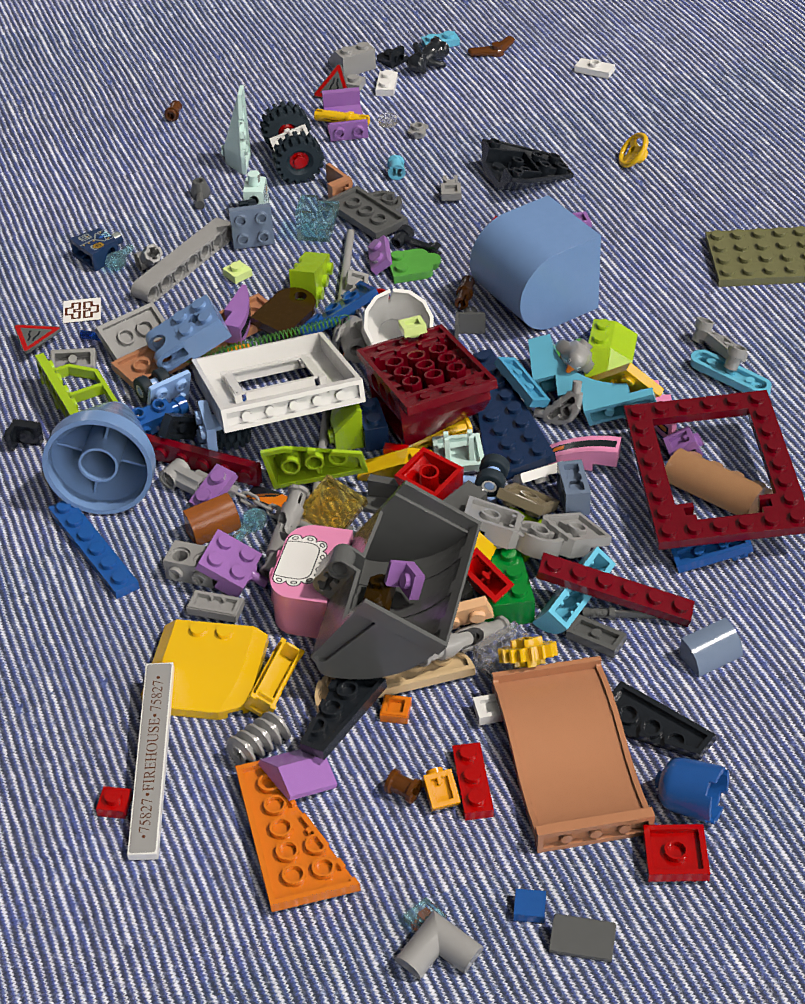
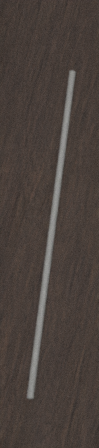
M348 229L346 232L337 302L342 300L341 295L347 291L345 290L346 273L351 265L355 234L352 229ZM338 321L337 326L333 329L332 344L340 352L341 341L340 339L338 342L334 340L335 333L341 326ZM332 409L322 412L318 448L327 449L328 447L327 430L330 429ZM323 481L313 482L309 510L312 514L319 513Z

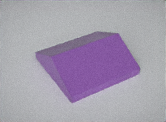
M299 749L259 760L260 767L288 801L337 787V781L327 758L323 760Z

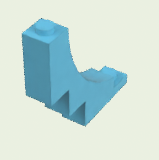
M550 334L528 339L532 378L544 393L557 390L558 397L560 398L567 391L572 390L573 380L582 381V405L589 426L624 418L625 405L657 402L652 387L630 392L627 383L602 382L585 377L576 371L567 373V365L558 356Z

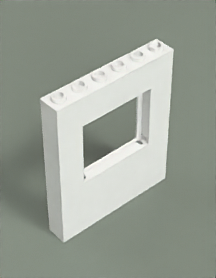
M323 332L191 360L195 381L205 399H207L224 433L366 402L363 379ZM305 367L313 375L307 378L243 391L238 384L241 381ZM315 379L319 382V385H315ZM246 394V401L242 400V395Z

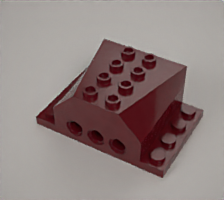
M442 324L427 328V333L421 334L416 338H405L403 335L357 349L358 359L366 367L371 398H378L388 427L404 445L410 446L484 410L491 400L490 390L498 388L497 379Z

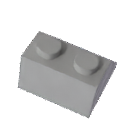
M359 42L357 45L350 47L345 46L334 51L329 57L328 63L333 68L337 64H341L345 78L348 74H360L376 69L375 49L368 42Z

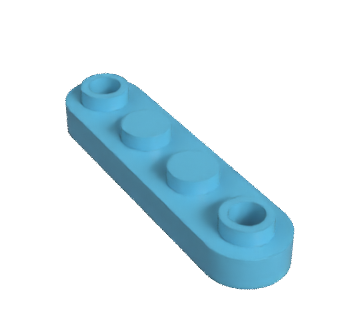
M696 350L692 352L690 365L697 371L741 392L767 390L770 395L772 384L768 379L741 366H738L737 371L729 370L724 367L726 359L710 351Z

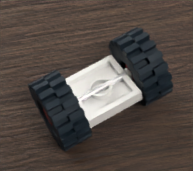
M284 101L280 102L279 106L276 103L273 104V109L267 108L265 110L267 115H262L263 121H260V129L266 144H268L270 149L274 150L272 151V160L277 173L284 181L287 179L288 183L292 184L293 181L295 184H300V181L307 183V179H315L314 174L319 175L321 172L319 167L323 168L324 156L316 138H313L310 134V122L303 108L300 109L296 103L293 106L290 101H288L287 105H285Z

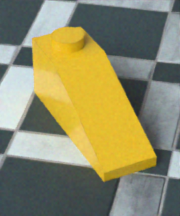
M405 448L367 459L365 461L368 472L358 474L357 480L367 481L370 474L394 478V475L420 449Z

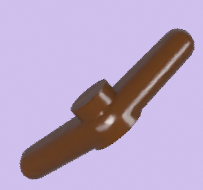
M509 35L500 42H493L492 46L469 48L468 53L472 57H501L515 42V39Z

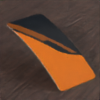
M253 486L249 490V492L257 495L261 502L266 504L273 503L280 507L288 498V496L265 487ZM246 494L247 498L255 499V498H253V497H251V496H249V495Z

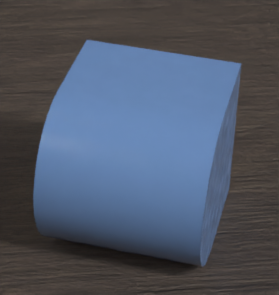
M547 195L501 214L482 230L471 251V274L483 288L528 326L538 330L550 329L599 307L601 235Z

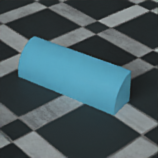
M598 546L578 562L579 564L610 573L616 565ZM560 586L532 624L548 633H563L570 627L592 596Z

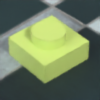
M240 260L222 268L223 275L235 284L253 276L252 269Z
M420 315L398 320L399 329L405 338H416L421 334L427 333L426 323Z

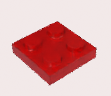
M703 824L643 825L648 882L710 881V867Z

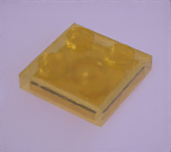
M327 474L309 498L305 500L302 517L314 525L347 529L365 508L368 501L364 496Z

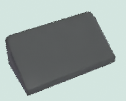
M554 914L549 953L612 963L616 923Z

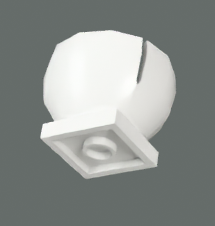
M393 288L391 291L389 289L376 295L362 313L361 333L366 345L370 346L403 336L398 320L420 315L427 328L433 327L434 316L426 301L412 291Z

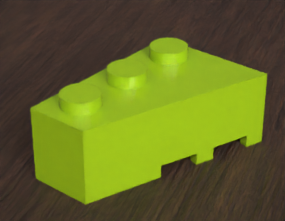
M304 252L299 258L300 263H295V269L289 270L290 288H302L312 293L315 297L317 308L320 300L324 298V288L329 285V275L333 274L334 264L330 262L329 253Z

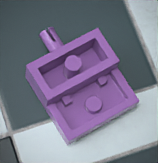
M219 529L216 531L195 568L217 581L214 588L234 597H239L245 585L250 583V581L265 588L269 581V578L256 572L257 563L262 553Z

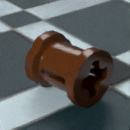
M397 768L389 773L384 785L386 793L400 795L409 804H412L418 798L422 789V781L420 779H410L402 775L401 771Z

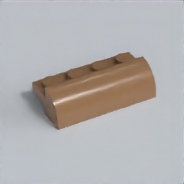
M679 448L673 453L665 466L670 484L735 515L758 513V496L773 494L772 489L767 488L765 483L756 480L752 481L744 477L745 475L739 471L728 470L717 461H709L702 458V455L698 452H688Z

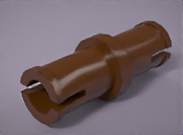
M470 275L462 277L461 285L456 290L457 298L454 304L458 308L460 303V310L468 307V302L474 293L475 279L472 277L471 281H469Z

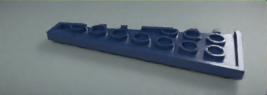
M492 349L482 350L473 354L497 379L498 388L490 390L491 400L486 408L478 412L484 456L495 453L504 456L508 460L510 469L506 479L556 462L555 453L523 400L494 365L497 357Z

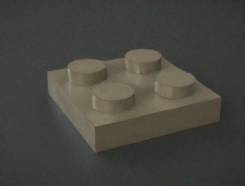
M517 482L506 485L505 488H499L496 495L497 498L503 500L504 505L512 508H517L518 506L525 509L527 515L537 518L557 510L560 500Z

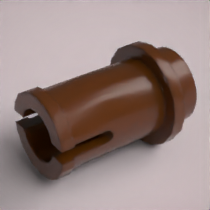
M177 100L172 101L170 107L166 108L164 112L166 119L176 121L182 109V104Z

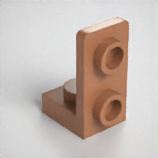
M331 163L326 164V179L329 182L327 183L328 199L353 187L352 179Z

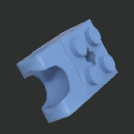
M206 294L150 330L146 334L145 339L148 347L156 352L154 359L157 367H163L169 372L190 358L196 359L232 337L220 312ZM155 338H162L159 342H153ZM171 355V358L168 362H162L165 358Z

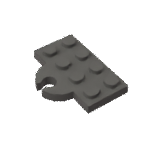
M356 185L325 200L326 208L373 239H379L383 235L387 236L397 231L403 224L408 225V218L400 213L402 210V199L400 196L395 198V192L383 190L368 193Z

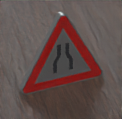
M341 64L335 66L314 92L315 97L322 98V91L348 88Z
M14 325L24 354L30 353L37 347L41 348L47 340L61 332L58 326Z

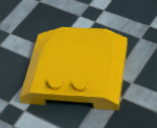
M179 619L165 625L152 663H174L171 716L222 720L228 718V714L243 710V714L248 713L249 710L243 706L259 678L269 644L268 634L254 626Z

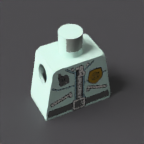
M249 171L244 184L243 200L255 199L257 205L269 203L266 177L260 176L259 171Z

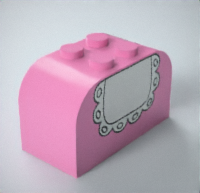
M308 525L297 528L288 535L282 550L279 549L277 552L275 568L272 567L269 573L275 622L282 631L291 635L317 638L329 599L315 590L313 580L321 561L336 545L343 543L351 546L353 530Z

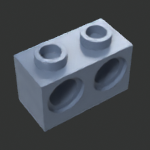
M582 460L557 462L556 484L564 513L581 512L583 515H589L591 491Z

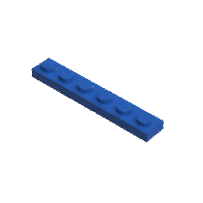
M60 501L48 507L52 518L116 599L140 589L138 580L79 508H75L65 501Z

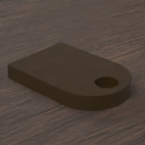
M302 288L282 289L250 317V324L268 333H273V335L277 332L278 336L279 331L283 334V330H285L287 333L288 328V338L284 332L283 340L289 339L291 337V327L294 331L295 326L299 329V325L302 326L314 315L316 310L315 297L312 293Z

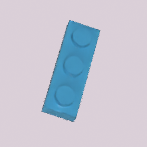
M497 357L494 365L498 368L500 374L511 384L512 389L524 400L525 405L530 408H546L551 400L515 357Z

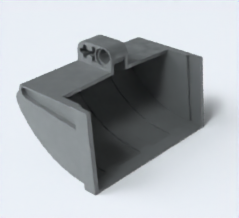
M405 480L355 534L351 546L343 543L336 545L318 567L313 580V587L317 592L329 599L311 654V659L316 663L318 670L325 676L333 678H381L412 669L434 654L439 655L447 648L482 522ZM390 560L415 562L425 575L419 600H409L400 587H396L390 611L366 598L363 600L370 577L377 574H386Z

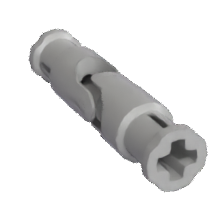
M292 484L288 487L289 495L287 501L282 504L277 525L267 547L265 564L259 570L261 575L269 578L270 569L272 567L275 568L277 552L279 549L282 550L285 543L283 540H286L288 535L301 522L304 513L303 505L310 495L309 490L302 485Z
M500 615L491 622L484 621L461 628L455 633H451L447 648L439 655L434 654L419 665L426 667L437 659L442 661L452 658L459 651L460 653L468 652L489 645L495 639H507L511 635L510 622L507 618Z

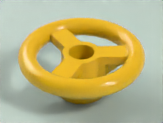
M635 133L623 144L618 156L619 164L622 167L629 168L636 163H642L646 159L649 140L645 133ZM641 138L643 140L642 146L637 144V139Z

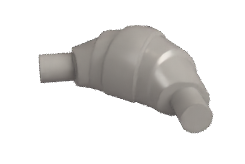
M573 380L572 390L567 391L564 396H561L545 409L535 408L534 416L556 426L574 421L583 408L582 381Z

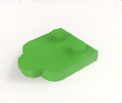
M419 248L404 251L397 250L391 252L392 264L388 269L394 284L428 279L433 275V270L439 267L441 257L436 253H428L426 250Z

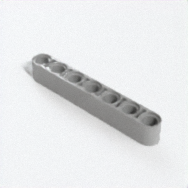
M216 217L135 280L131 287L132 296L148 303L156 302L232 240L230 221Z

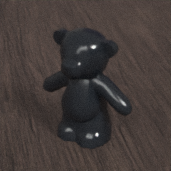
M434 36L422 51L419 44L414 42L412 46L414 54L410 57H403V61L407 63L408 68L412 72L426 74L427 65L439 68L446 67V63L440 61V59L445 58L449 54V45L441 41L439 37Z

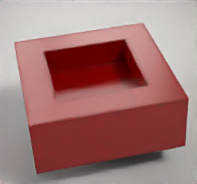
M103 786L96 807L97 816L126 819L133 798L132 789Z

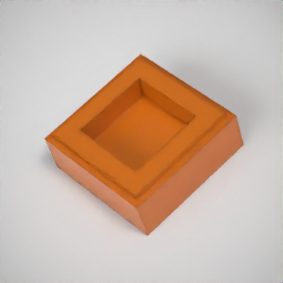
M384 694L380 711V722L408 724L412 697Z

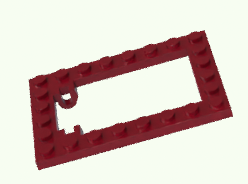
M767 390L624 406V416L658 550L805 534V499ZM748 415L773 494L758 496V513L697 519L696 514H694L693 503L675 504L654 426Z

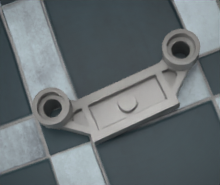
M697 317L692 340L704 344V342L708 343L712 347V351L721 354L722 358L726 359L725 368L737 371L740 363L745 362L747 359V349L734 343L727 336L711 331L714 322L710 319Z

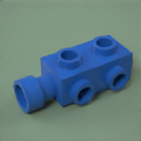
M181 395L173 398L170 403L166 398L163 400L155 399L152 404L143 408L136 407L132 411L135 415H140L136 417L145 433L154 435L159 432L165 413L186 414L189 412V405L185 397Z

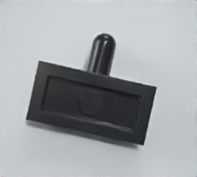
M165 413L158 435L164 439L180 442V439L194 440L199 425L196 424L195 415Z

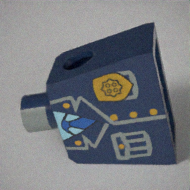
M101 228L70 238L73 256L94 272L118 258V245L124 241L120 232L117 231L110 235Z

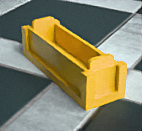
M281 638L243 707L260 717L265 712H274L279 697L305 651L286 642V639Z

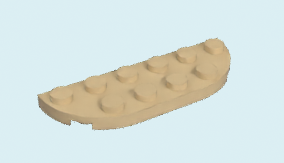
M459 651L452 658L442 661L437 659L426 667L417 665L404 672L382 677L386 679L387 688L378 698L384 697V694L394 695L476 675L475 666L464 652L460 653ZM324 676L322 680H318L315 688L317 713L319 712L318 706L321 700L325 699L329 692V684L332 679L335 680L336 678Z

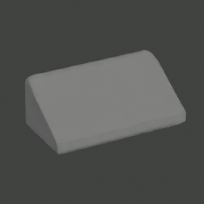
M95 348L50 350V360L53 361L55 368L66 364L96 368L97 351Z

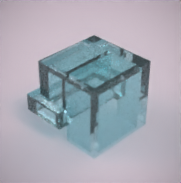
M302 194L295 211L297 240L330 242L339 211V201H318V195Z

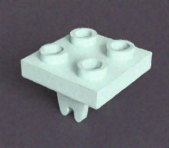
M467 429V434L448 435V431H443V436L432 437L433 452L464 467V471L477 470L476 472H479V466L484 457L479 433H472V429Z

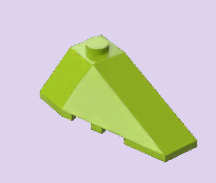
M359 403L332 409L330 417L331 429L327 430L329 444L333 443L335 449L341 450L364 448L362 410Z
M280 446L260 450L274 489L289 487L292 484L301 485L368 472L362 451Z

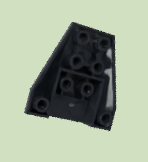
M495 138L490 140L482 139L483 171L497 190L517 191L570 179L574 176L568 165L556 153L519 146Z

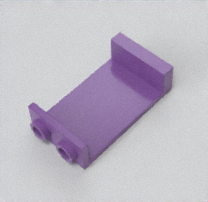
M359 87L322 91L323 110L353 111L356 114H363L360 104ZM367 119L334 123L326 122L331 142L368 138Z

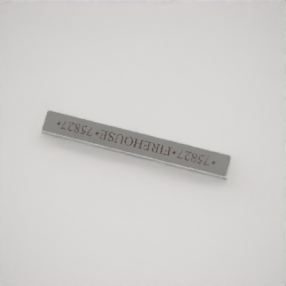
M173 662L146 664L127 852L129 860L159 859L175 671Z

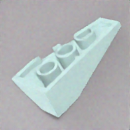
M244 85L239 87L225 144L221 146V154L225 156L226 164L241 174H247L251 156Z

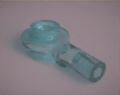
M127 244L122 250L108 254L105 261L106 267L113 271L122 269L126 265L125 258L133 251L134 247L131 244Z
M258 508L247 510L243 514L244 524L232 537L241 542L246 535L262 529L267 521L266 512Z

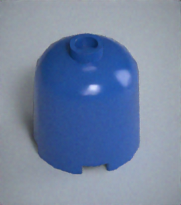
M677 757L671 759L665 765L663 771H658L655 778V788H658L659 800L665 809L705 823L715 824L723 811V806H719L721 793H728L729 770L725 769L722 765Z

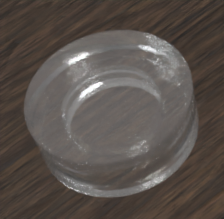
M391 112L380 114L378 117L379 126L383 128L396 126L397 116Z

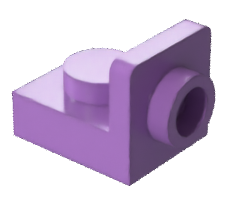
M689 425L663 438L670 456L679 448L688 452L695 449L696 452L703 455L701 446L704 443L699 433H693Z
M390 560L384 583L386 586L400 587L409 600H419L425 575L415 562Z

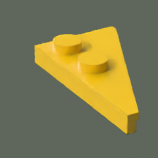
M632 363L589 377L602 382L627 383L630 392L652 387L656 397H660L664 391L660 385Z

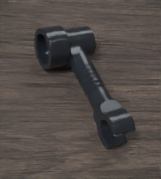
M403 224L391 239L392 244L396 248H401L406 244L424 249L428 253L442 254V252L437 251L442 246L440 243H426L414 239V230L406 224Z

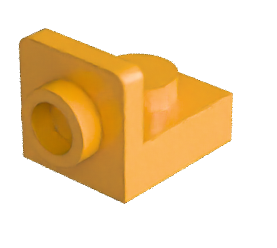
M437 767L426 771V775H423L421 781L422 787H425L431 812L461 803L452 769L443 770L442 767Z

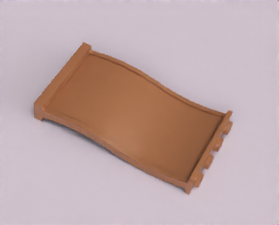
M600 656L492 673V693L496 696L505 726L520 792L534 835L537 853L643 836V825H654L655 822L653 808L648 806L632 762L620 715L603 671Z

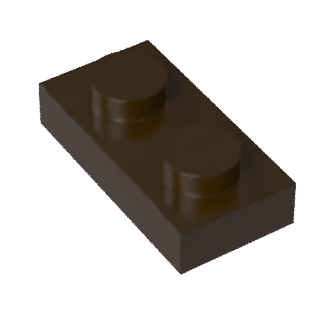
M386 574L371 576L363 600L366 598L390 611L396 587L385 585L384 579Z

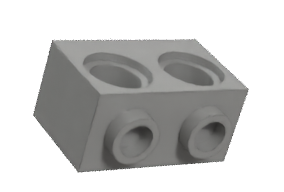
M174 540L163 559L166 579L214 588L217 581L195 569L208 546Z

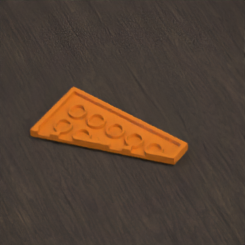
M259 761L235 766L271 912L361 891L358 880L347 871L344 862L333 853L329 843L309 817L301 812L295 800L288 801L260 767Z

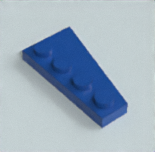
M360 280L355 284L357 289L352 292L347 290L341 295V301L330 303L325 307V313H318L311 317L305 323L306 327L307 323L310 324V326L308 325L309 333H307L304 326L305 334H303L300 327L301 335H299L298 330L296 331L298 336L318 333L335 327V316H338V318L340 316L341 320L349 315H354L357 309L362 306H368L371 300L379 294L377 289ZM331 317H333V318H332L333 327H332V325H331V323H330V321H329V319L331 320ZM327 318H329V319H328L329 328L327 327V324H326V322H325V320L327 321Z

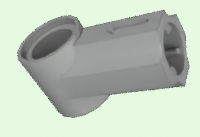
M150 244L142 251L134 253V260L138 270L142 271L152 268L160 261L163 252L161 247Z
M176 458L159 472V479L168 489L178 487L194 495L206 478L192 471L189 465L180 458Z

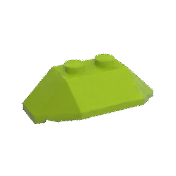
M593 319L588 343L593 346L590 351L592 352L594 367L588 374L584 373V376L589 378L628 363L633 364L638 334L617 321Z

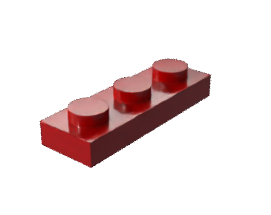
M480 742L452 745V755L465 821L494 817V808Z

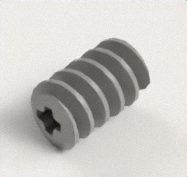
M268 711L263 713L261 718H256L253 724L246 725L244 730H239L235 736L229 737L227 749L237 765L246 764L245 761L248 763L256 761L255 755L259 758H264V749L272 752L274 750L272 742L280 746L282 745V738L289 740L291 734L284 721L278 715Z

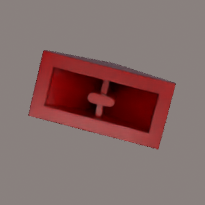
M477 547L474 549L466 579L476 592L496 604L515 584Z

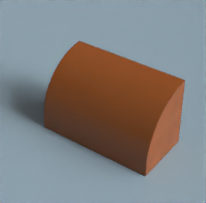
M228 492L183 510L186 533L194 544L203 545L210 542L218 529L226 534L241 529L238 511Z

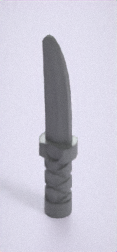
M609 606V608L584 607L582 610V615L587 618H608L609 620H615V618H658L639 611L616 610L613 606Z

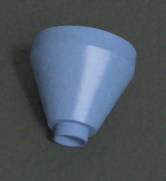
M113 401L74 413L60 421L52 430L42 455V467L49 486L66 503L88 513L115 514L134 507L145 497L155 473L156 458L152 444L134 412L126 404Z

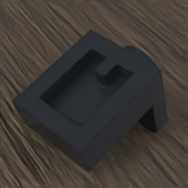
M400 45L394 49L384 50V52L377 55V62L391 69L404 63V46Z
M13 419L9 428H6L4 433V439L7 442L9 451H15L19 443L41 446L44 441L40 422Z

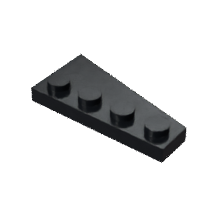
M382 677L373 679H332L328 686L329 692L326 698L322 699L318 706L319 712L317 716L312 718L300 741L301 751L325 760L387 688L386 679Z
M623 681L612 691L625 737L697 760H701L716 741L715 733Z

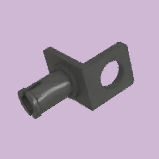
M468 306L464 312H456L455 338L459 340V333H485L486 314L484 312H478L473 306L471 311L470 306Z

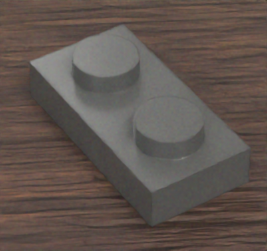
M580 614L566 630L567 639L612 658L617 655L626 642L627 634Z

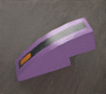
M244 284L241 285L224 309L225 324L232 337L225 340L228 343L234 344L235 342L238 344L239 341L242 345V341L245 340L250 329L251 306L247 285Z

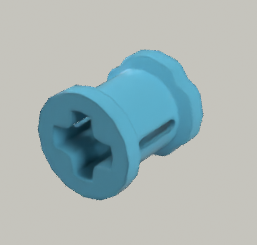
M392 155L388 158V175L393 180H400L406 174L405 162L400 155Z

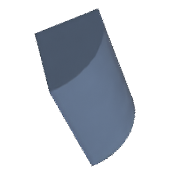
M726 618L681 638L679 657L698 677L743 656L739 635Z

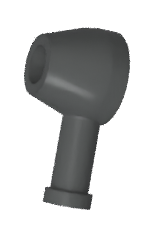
M198 177L192 182L191 197L196 199L195 208L201 210L205 207L204 199L208 198L211 192L206 180Z

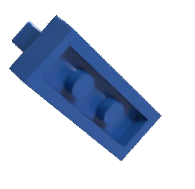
M751 540L671 549L678 573L730 558L736 561L748 557V553L754 552Z

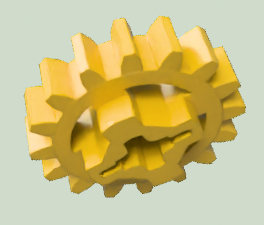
M527 636L510 640V646L498 648L497 650L499 663H513V668L536 667L537 665L546 664V658L558 655L556 641H543L542 636Z

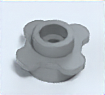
M422 122L412 123L408 133L415 139L424 138L428 125Z

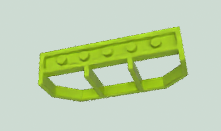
M44 353L35 355L40 382L46 385L54 399L56 409H60L65 418L80 412L78 411V402L105 394L109 402L117 401L98 369L74 364H66L55 368L53 361H48ZM75 376L96 380L98 384L70 392L68 386L63 385L62 378Z

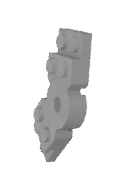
M469 496L464 511L466 514L482 522L480 531L485 532L484 536L498 549H516L536 559H541L543 552L557 557L561 555L569 559L584 557L590 552L591 548L609 546L612 536L581 512L543 515L541 523L523 521L525 516L519 511L473 496Z

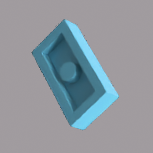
M445 31L444 33L428 34L421 37L423 47L434 36L446 42L449 47L460 45V39L455 31Z

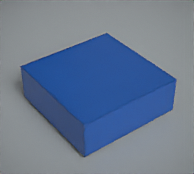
M516 889L514 921L545 923L546 891Z

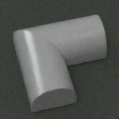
M433 910L397 955L395 961L419 980H421L439 956L465 974L481 954L484 947Z

